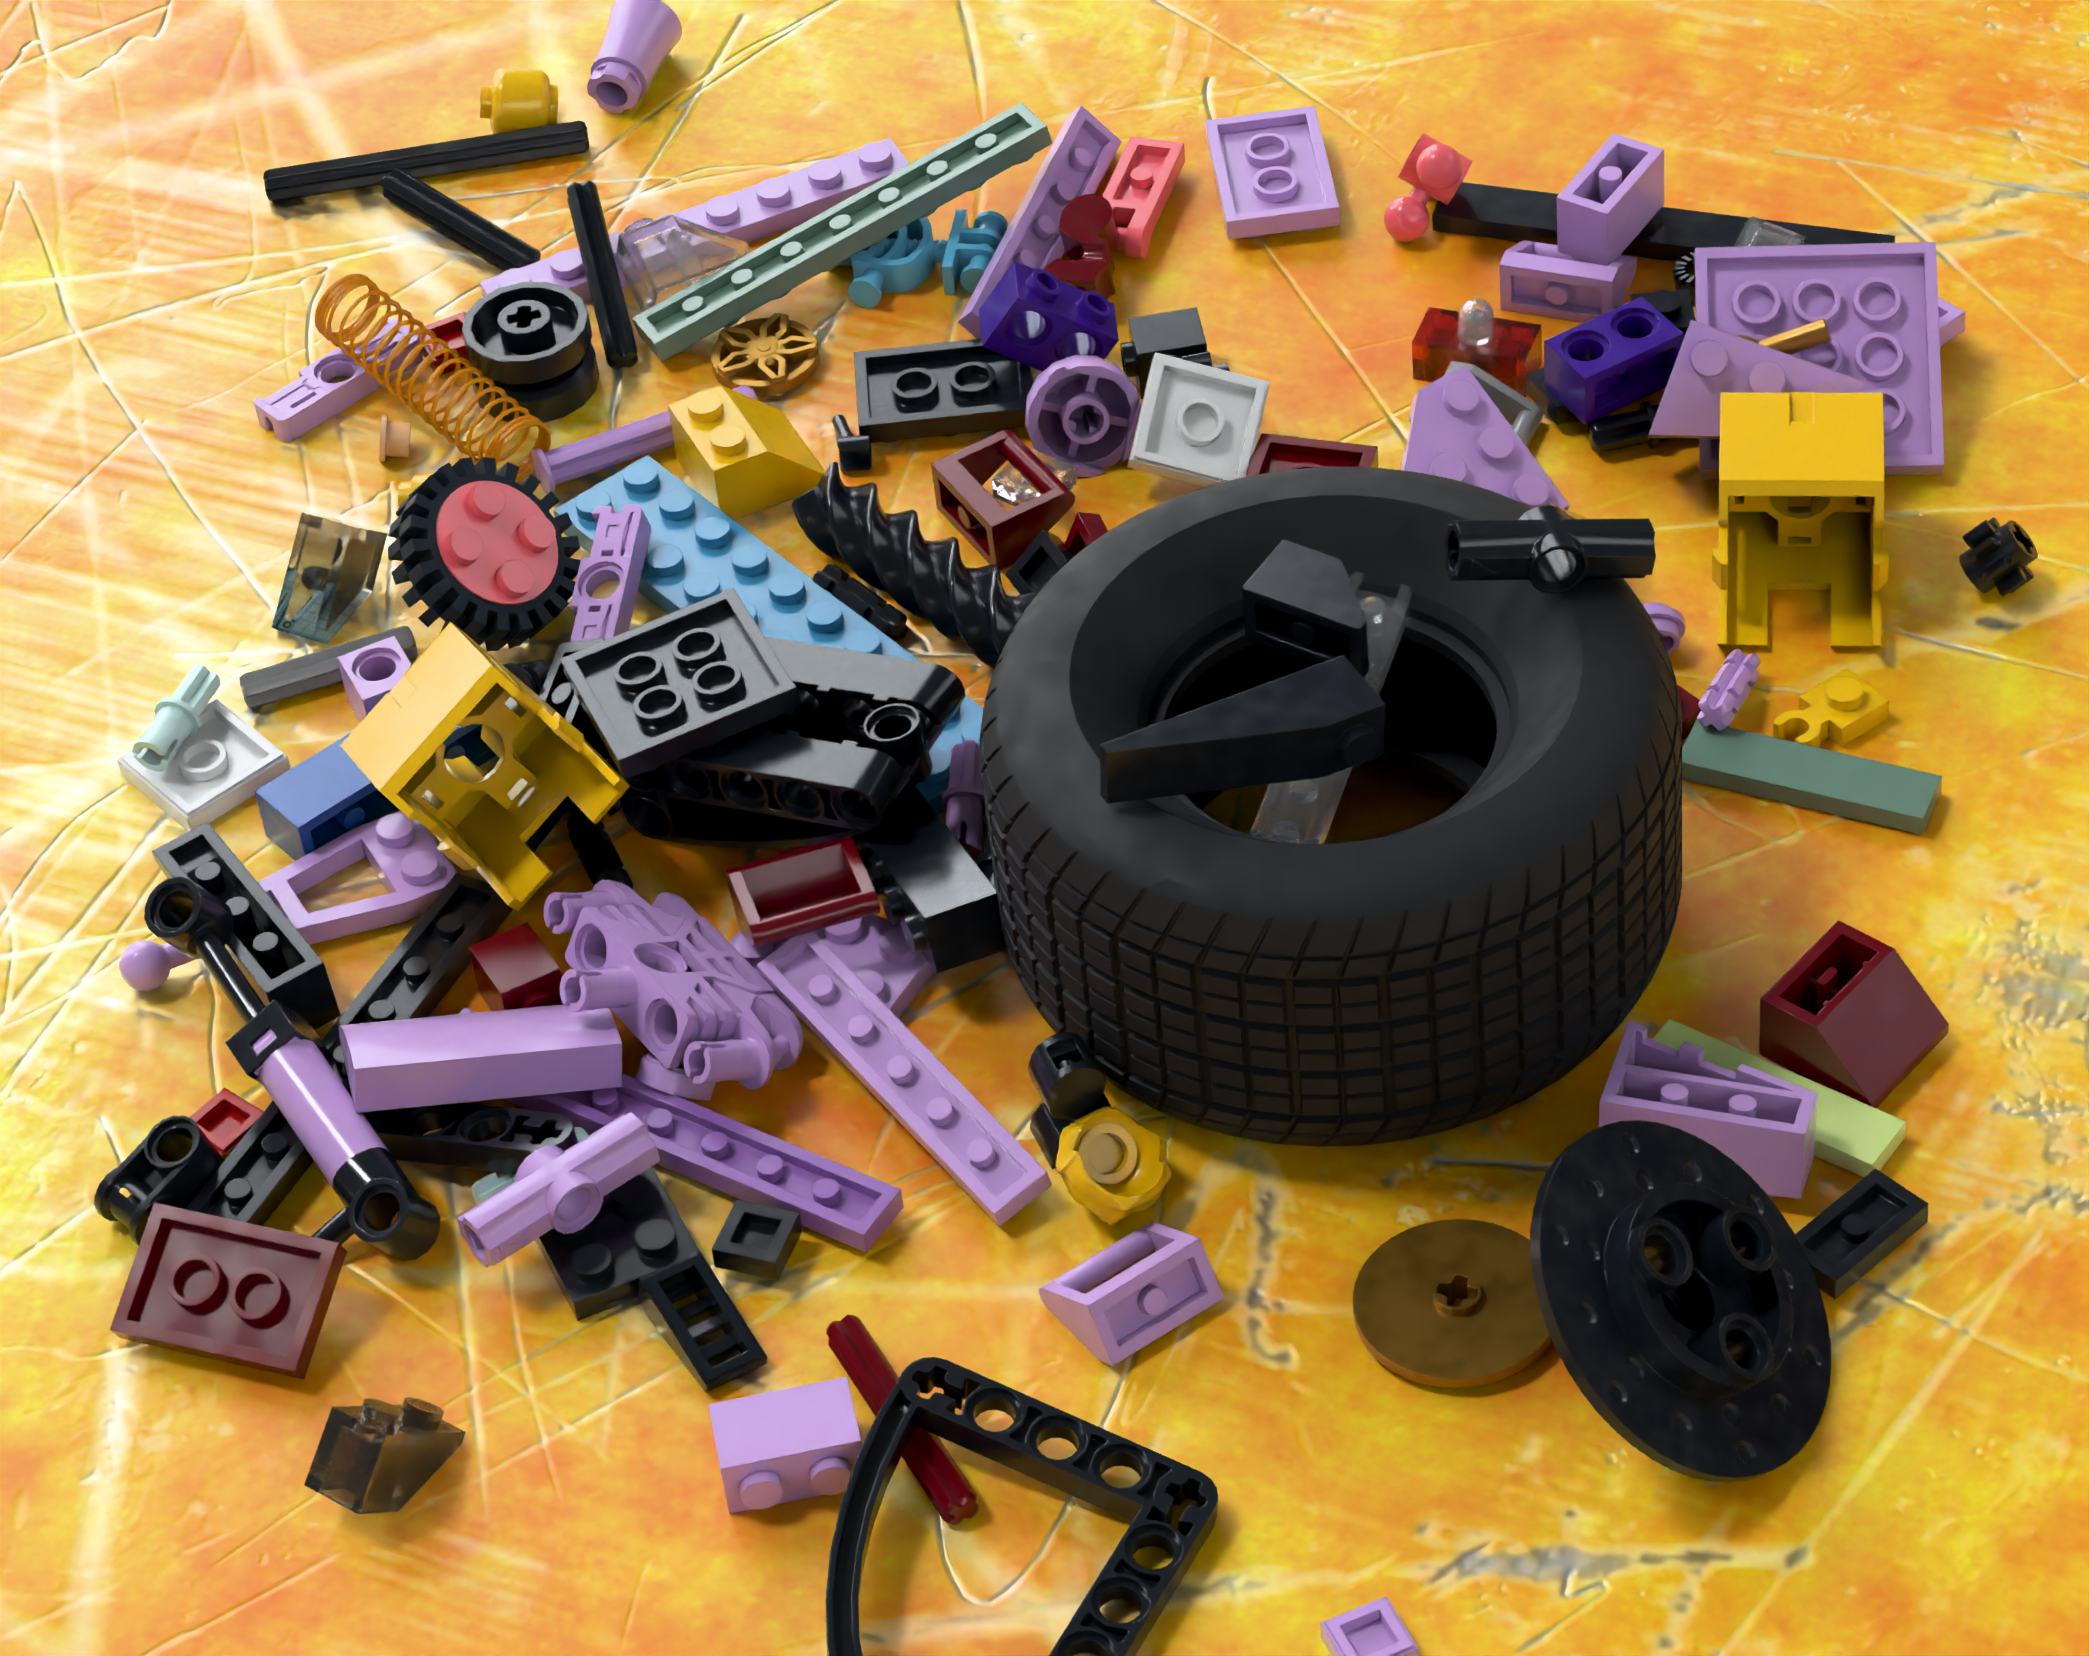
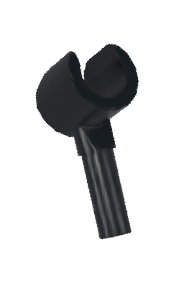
M843 415L834 416L832 424L837 435L840 471L872 470L870 435L853 436L846 418Z

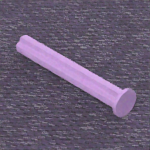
M743 385L732 389L758 400L754 390L749 386ZM669 411L547 452H543L541 448L533 449V465L543 490L547 494L550 491L555 492V485L673 446L674 440Z

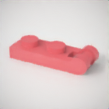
M1130 137L1102 195L1109 201L1112 207L1116 224L1128 227H1118L1119 243L1115 249L1125 251L1126 257L1144 259L1147 256L1150 236L1185 163L1184 143Z

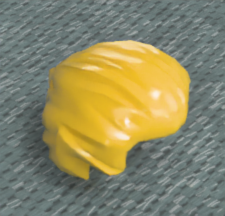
M1103 1106L1101 1109H1097L1077 1119L1074 1123L1063 1128L1056 1158L1057 1172L1061 1174L1066 1188L1074 1200L1088 1208L1102 1222H1107L1109 1225H1115L1130 1214L1144 1211L1153 1205L1156 1199L1160 1198L1165 1183L1171 1178V1170L1166 1164V1142L1164 1138L1150 1131L1147 1127L1140 1125L1134 1118L1116 1107Z

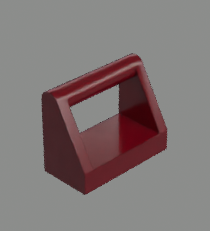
M1011 430L1000 431L931 463L937 509L990 565H997L1000 571L1012 566L1043 529L1049 531L1075 503L1074 494ZM1006 461L1040 494V496L1007 511L982 486Z
M849 836L724 870L739 930L754 948L877 914L881 911L876 891L856 845Z

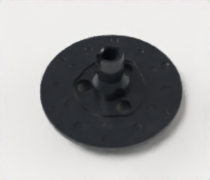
M1642 1120L1619 1121L1592 1130L1567 1146L1554 1160L1538 1190L1530 1231V1255L1536 1294L1546 1327L1560 1358L1582 1394L1597 1413L1633 1447L1659 1464L1686 1476L1710 1482H1739L1762 1476L1787 1463L1810 1440L1823 1414L1830 1387L1831 1342L1824 1303L1815 1275L1803 1248L1780 1210L1753 1178L1731 1158L1699 1137L1673 1126Z

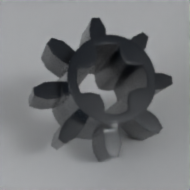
M1993 517L1989 521H1983L1963 535L1962 538L1970 549L1959 556V561L1968 579L1981 592L1988 593L1996 587L2001 596H2005L2034 578V574L2027 565L2037 559L2038 553L2029 535L2015 521L2010 520L2000 526L1997 519Z

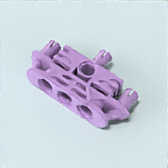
M613 880L599 881L595 884L592 891L578 893L553 892L548 895L544 904L546 926L553 928L552 933L554 934L573 932L565 952V960L573 969L566 971L560 982V997L563 1005L569 1006L568 1010L570 1012L610 1008L665 1068H677L681 1063L684 1066L687 1077L693 1078L692 1083L694 1084L737 1080L746 1089L756 1090L768 1082L772 1076L773 1069L784 1070L794 1064L800 1056L803 1034L800 1022L795 1014L774 993L775 989L723 935L680 896L667 892L660 893L653 905H650L629 886Z

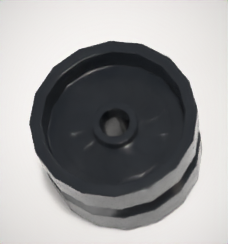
M520 282L498 288L480 298L465 314L462 334L471 366L481 370L484 377L492 379L495 386L504 389L507 396L516 399L519 406L528 409L530 415L539 418L543 423L563 418L581 408L596 392L599 370L596 353L591 344L592 331L589 314L583 299L569 288L549 282ZM472 373V379L478 378L477 374ZM479 382L473 384L475 395L479 389ZM484 383L483 390L490 388L489 384ZM491 392L479 398L478 403L482 409L489 403ZM495 392V399L502 398L499 393ZM503 402L491 407L489 414L492 417L496 418L500 414ZM507 402V409L513 408V405ZM515 412L509 413L502 420L507 422L513 420ZM519 412V416H525L524 413Z

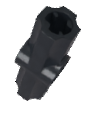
M1550 505L1538 506L1525 512L1518 520L1454 521L1453 524H1448L1444 541L1446 551L1445 567L1451 581L1530 580L1534 588L1539 591L1557 594L1574 588L1583 578H1644L1646 575H1652L1656 559L1655 531L1649 518L1570 519L1567 513L1559 507Z

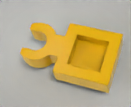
M1845 668L1800 695L1799 710H1790L1778 715L1773 721V737L1786 740L1787 738L1797 736L1795 739L1796 743L1818 748L1821 747L1822 741L1830 738L1837 745L1843 747L1889 719V700L1849 669Z

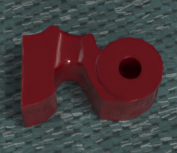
M1083 194L1075 197L1066 205L1059 220L1058 229L1066 255L1074 261L1056 258L1047 264L1043 270L1050 272L1062 282L1083 291L1097 292L1108 299L1115 294L1113 283V270L1115 267L1111 253L1119 243V230L1109 201L1097 194Z

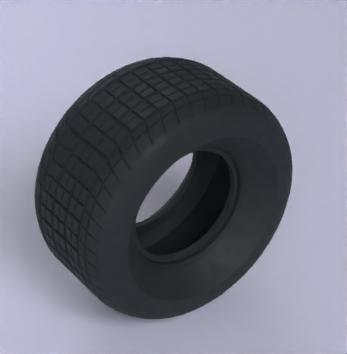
M1375 467L1291 469L1252 475L1211 485L1178 496L1139 513L1106 532L1081 550L1045 584L1026 607L1011 631L991 676L983 707L979 739L981 779L994 883L1004 933L1003 938L1017 975L1038 1012L1056 1034L1072 1032L1081 1036L1102 1071L1104 1078L1126 1094L1160 1112L1195 1126L1234 1137L1275 1144L1314 1147L1363 1146L1403 1141L1436 1134L1494 1115L1528 1099L1565 1076L1596 1051L1619 1027L1652 980L1671 937L1682 888L1681 701L1671 660L1656 625L1625 579L1583 578L1574 588L1557 594L1539 591L1534 588L1530 580L1451 581L1445 567L1446 551L1444 541L1448 524H1453L1454 521L1518 520L1525 512L1533 508L1494 491L1458 480L1413 471ZM1284 539L1342 559L1367 622L1369 672L1364 679L1386 704L1383 755L1371 760L1405 764L1431 772L1449 781L1466 794L1451 808L1430 821L1383 837L1334 844L1282 842L1236 831L1214 820L1202 811L1208 803L1226 789L1107 804L1100 795V744L1318 664L1245 637L1242 586Z

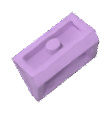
M1524 240L1507 249L1499 264L1501 310L1585 323L1622 306L1635 276L1637 258L1620 255L1607 266L1592 264L1558 252L1557 245Z
M1150 1221L1039 1288L1040 1298L1049 1311L1099 1361L1111 1366L1119 1363L1224 1298L1200 1238Z

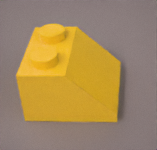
M722 385L695 393L691 397L668 405L677 460L701 495L733 520L799 497L813 489L825 473L823 467L785 414L777 408Z

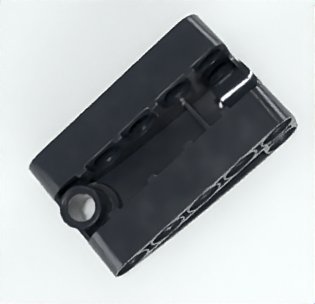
M765 637L795 684L802 707L785 713L772 722L759 724L727 737L714 746L698 749L662 764L656 770L626 779L625 781L630 787L619 798L623 814L628 823L644 836L657 840L725 848L774 849L810 846L872 831L879 827L903 789L920 784L930 775L933 766L929 751L964 700L965 688L961 680L952 671L935 663ZM609 755L608 763L622 777L612 757Z

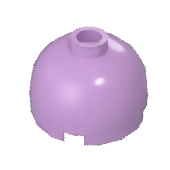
M1073 355L1053 362L1036 377L1027 395L1025 425L1034 449L1050 468L1072 477H1095L1106 473L1101 467L1113 466L1120 459L1124 462L1129 458L1142 403L1135 384L1116 364L1098 356Z

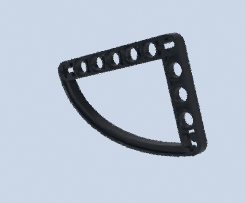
M926 1357L912 1362L904 1369L879 1410L856 1458L839 1508L829 1556L825 1600L827 1656H863L859 1638V1602L862 1573L870 1537L886 1488L907 1443L917 1427L1132 1522L1049 1656H1075L1079 1653H1091L1097 1656H1136L1213 1530L1217 1518L1218 1492L1211 1478L1196 1469L951 1361L937 1357ZM934 1387L944 1390V1394L935 1392L929 1399L920 1397V1392L928 1394ZM955 1408L962 1410V1414H955ZM998 1410L1011 1416L1014 1423L1005 1430L991 1432L978 1426L975 1418L985 1411ZM1050 1438H1062L1074 1444L1077 1451L1066 1459L1054 1460L1041 1454L1038 1446ZM1125 1466L1136 1471L1141 1479L1131 1487L1117 1488L1106 1483L1101 1475L1111 1467ZM1186 1499L1196 1501L1197 1506L1189 1505L1178 1521V1530L1171 1526L1173 1504L1180 1506ZM1156 1546L1167 1551L1173 1560L1168 1566L1161 1569H1148L1139 1565L1133 1558V1555L1141 1548ZM1123 1599L1136 1605L1140 1614L1129 1622L1117 1623L1105 1618L1100 1612V1608L1108 1601Z

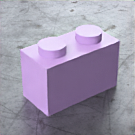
M1613 133L1556 197L1558 252L1592 264L1607 266L1614 262L1664 205V149Z
M847 1377L708 1404L729 1514L751 1509H766L776 1504L820 1495H835L846 1490L856 1458L862 1448Z

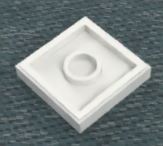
M1155 352L1127 467L1203 487L1245 477L1254 455L1270 382Z
M217 698L208 703L199 715L201 720L199 731L193 737H187L177 750L170 765L164 771H153L144 767L136 759L138 754L133 753L132 750L117 759L121 775L188 832L206 822L211 823L254 796L257 789L291 769L286 754Z

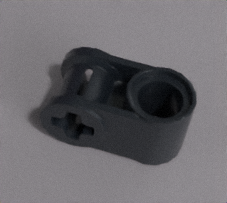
M171 1116L163 1119L152 1128L147 1137L117 1168L104 1177L94 1195L95 1209L105 1219L121 1222L129 1229L132 1241L140 1245L148 1222L147 1218L150 1216L154 1203L186 1209L225 1159L193 1119L186 1116ZM121 1188L128 1190L130 1193L128 1198L120 1193Z

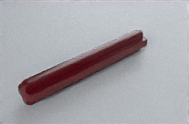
M846 1315L841 1321H832L826 1330V1334L829 1337L828 1345L876 1417L899 1377L860 1318L854 1315ZM917 1427L906 1445L902 1458L945 1522L957 1525L964 1518H972L978 1511L976 1492L940 1438Z

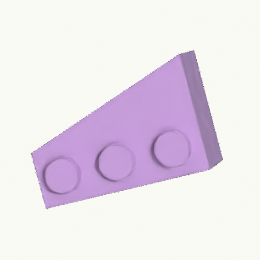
M1691 320L1648 438L1720 440L1721 392L1861 393L1865 381Z
M1629 1020L1600 1099L1599 1127L1619 1121L1642 1120L1679 1128L1713 1145L1731 1158L1753 1178L1768 1196H1781L1801 1200L1814 1159L1818 1093L1741 1064L1736 1069V1072L1703 1060V1048L1684 1042L1679 1050L1647 1038L1648 1027Z

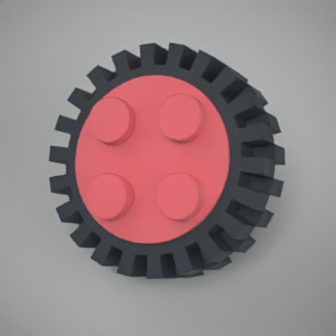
M472 457L459 459L453 466L449 462L440 467L400 505L395 513L399 517L390 525L388 536L396 538V540L388 547V560L403 561L391 572L395 585L408 581L412 582L413 587L402 598L409 608L422 599L428 606V609L418 619L427 627L440 617L445 621L442 630L449 622H452L478 645L485 641L486 651H499L506 644L511 649L521 645L528 638L531 639L569 604L567 600L572 597L575 581L572 579L577 576L581 561L570 557L580 549L578 536H561L573 522L567 512L553 518L549 510L559 502V499L553 492L550 491L541 500L533 494L541 483L539 479L530 474L518 484L515 482L519 470L518 466L507 462L496 472L494 458L483 457L474 465Z

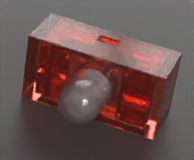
M1471 298L1461 305L1459 312L1428 307L1412 341L1413 379L1434 382L1445 375L1451 361L1479 367L1526 397V375L1539 370L1542 363V325L1494 317L1491 305L1481 298Z

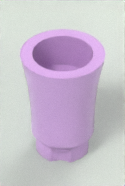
M616 0L613 3L607 30L600 50L591 67V77L587 84L588 95L596 100L601 109L616 114H621L626 109H634L638 100L645 95L664 59L679 42L682 35L681 22L676 13L661 0Z

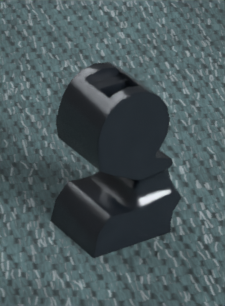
M1072 1032L1057 1033L1044 1039L1035 1048L1028 1066L1031 1080L1044 1101L1032 1115L1030 1130L1052 1169L1056 1168L1059 1138L1063 1128L1074 1123L1077 1119L1097 1109H1101L1103 1106L1111 1107L1104 1094L1106 1080L1083 1038Z

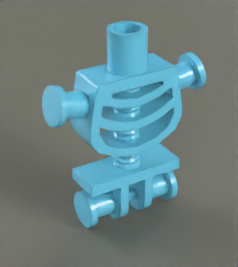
M956 209L949 239L947 241H939L938 239L934 241L932 226L928 218H918L891 233L884 241L870 245L840 262L839 265L853 267L854 280H852L848 287V294L857 305L864 308H873L879 304L882 292L905 293L915 290L929 277L935 262H942L941 268L945 295L956 294L959 278L963 289L973 294L1008 228V223L1001 214L994 211H984L976 216L974 228H969L967 209Z

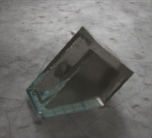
M302 512L272 628L328 644L373 591L388 533L340 519Z

